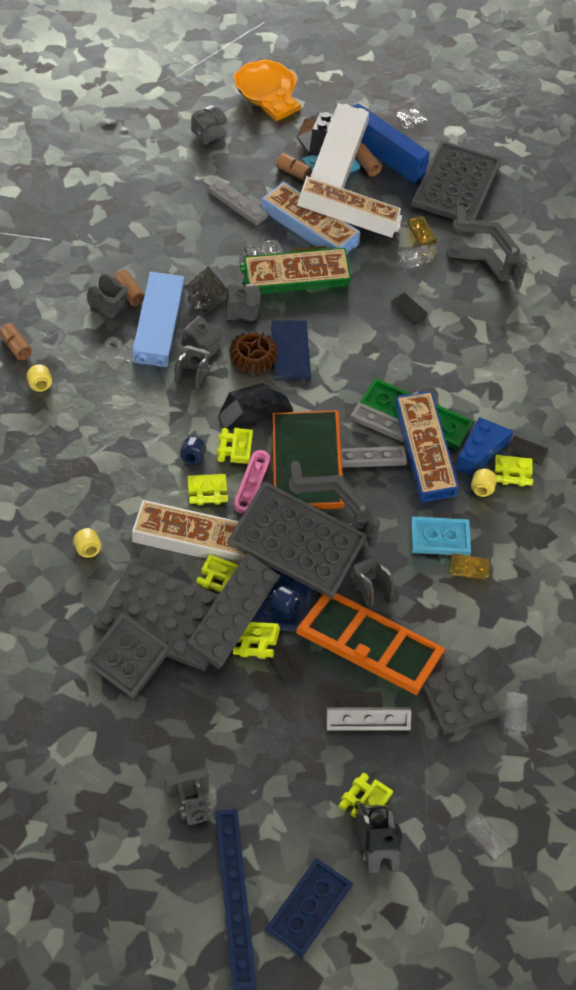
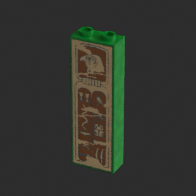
M346 248L244 256L243 263H240L241 274L244 273L245 278L243 279V286L254 284L259 287L260 294L349 286L351 281Z

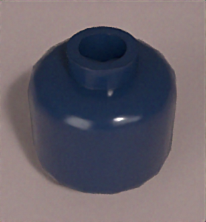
M197 437L186 438L180 449L181 459L191 465L199 464L203 460L206 451L204 441Z
M281 586L271 594L270 599L275 611L288 616L299 611L302 599L298 591Z

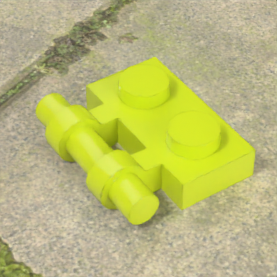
M222 428L218 437L220 443L216 451L217 460L224 462L226 456H231L230 462L249 464L253 430L234 428V434L229 433L227 428ZM231 442L232 447H227V443Z
M495 455L494 473L499 474L496 475L497 482L502 483V485H508V483L518 484L520 487L533 485L531 458Z
M226 474L188 476L189 504H197L199 506L203 505V503H214L215 505H220L223 502H228V495H220L227 494Z
M209 554L201 570V574L207 575L206 579L198 577L196 584L203 586L202 588L209 591L211 589L220 594L238 567V564ZM214 578L223 581V584L220 585L213 582Z
M250 622L237 642L241 643V647H234L233 655H240V657L244 658L249 656H257L258 659L273 658L274 650L267 649L268 645L276 646L280 631L279 624ZM250 644H259L258 648H250Z
M362 773L359 778H355L349 792H345L341 797L342 801L338 807L345 811L348 806H353L354 809L351 811V816L356 818V801H361L364 806L385 805L392 796L393 790L376 779L369 785L366 783L369 776L366 773ZM359 791H363L365 794L360 800L356 798Z

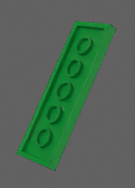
M375 378L360 403L398 419L395 409L396 397L404 394L412 395V393ZM436 404L447 446L459 451L473 426L474 420Z

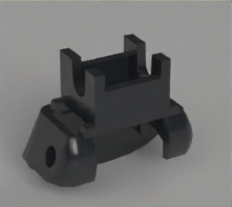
M356 801L357 833L362 842L363 861L368 863V873L380 872V863L384 858L391 860L392 871H400L402 831L398 824H395V827L392 828L394 823L392 811L385 805L364 806L361 801ZM380 814L381 818L379 820H375V815Z

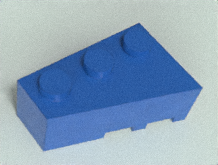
M479 417L458 457L455 469L473 476L493 456L498 455L500 450L510 444L513 430Z

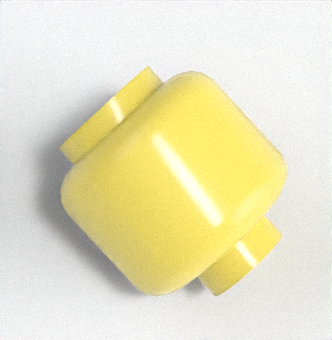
M34 365L27 371L26 378L32 390L43 392L52 385V377L46 366Z
M489 469L477 470L473 474L471 481L472 491L481 497L491 495L495 491L497 483L496 474Z
M82 529L73 538L74 546L82 557H93L101 550L102 543L97 532L93 529Z

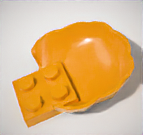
M267 59L250 62L243 65L234 74L235 86L239 93L249 102L261 107L276 122L301 110V104L291 96L296 85V75L281 63Z

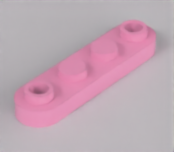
M258 450L251 456L234 501V508L240 514H244L264 481L270 464V455L266 451Z

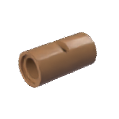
M360 143L355 159L369 176H375L381 171L382 165L364 143Z
M282 153L276 162L277 168L304 182L306 176L309 177L312 172L311 166L286 153Z
M127 270L117 272L113 280L128 288L126 295L128 302L132 306L141 304L144 301V292Z
M7 323L0 328V337L18 360H25L32 354L31 346L13 323Z

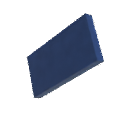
M271 320L272 340L277 345L278 353L274 363L275 379H311L307 321Z
M316 858L264 932L300 958H303L352 888L353 883Z

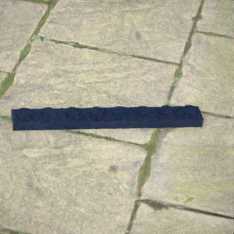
M238 810L215 811L232 990L256 989Z

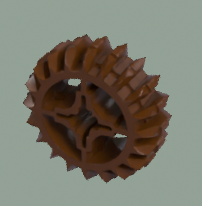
M257 330L255 333L249 331L248 334L242 332L241 336L237 335L235 340H232L229 348V357L233 365L237 367V370L242 369L243 373L248 371L250 375L252 372H256L258 375L259 371L265 373L266 369L270 370L278 356L277 345H275L274 340H271L270 335L265 336L264 332L258 334Z

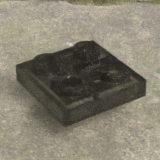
M209 266L183 287L189 294L188 302L194 308L200 307L205 315L218 305L227 294V288Z

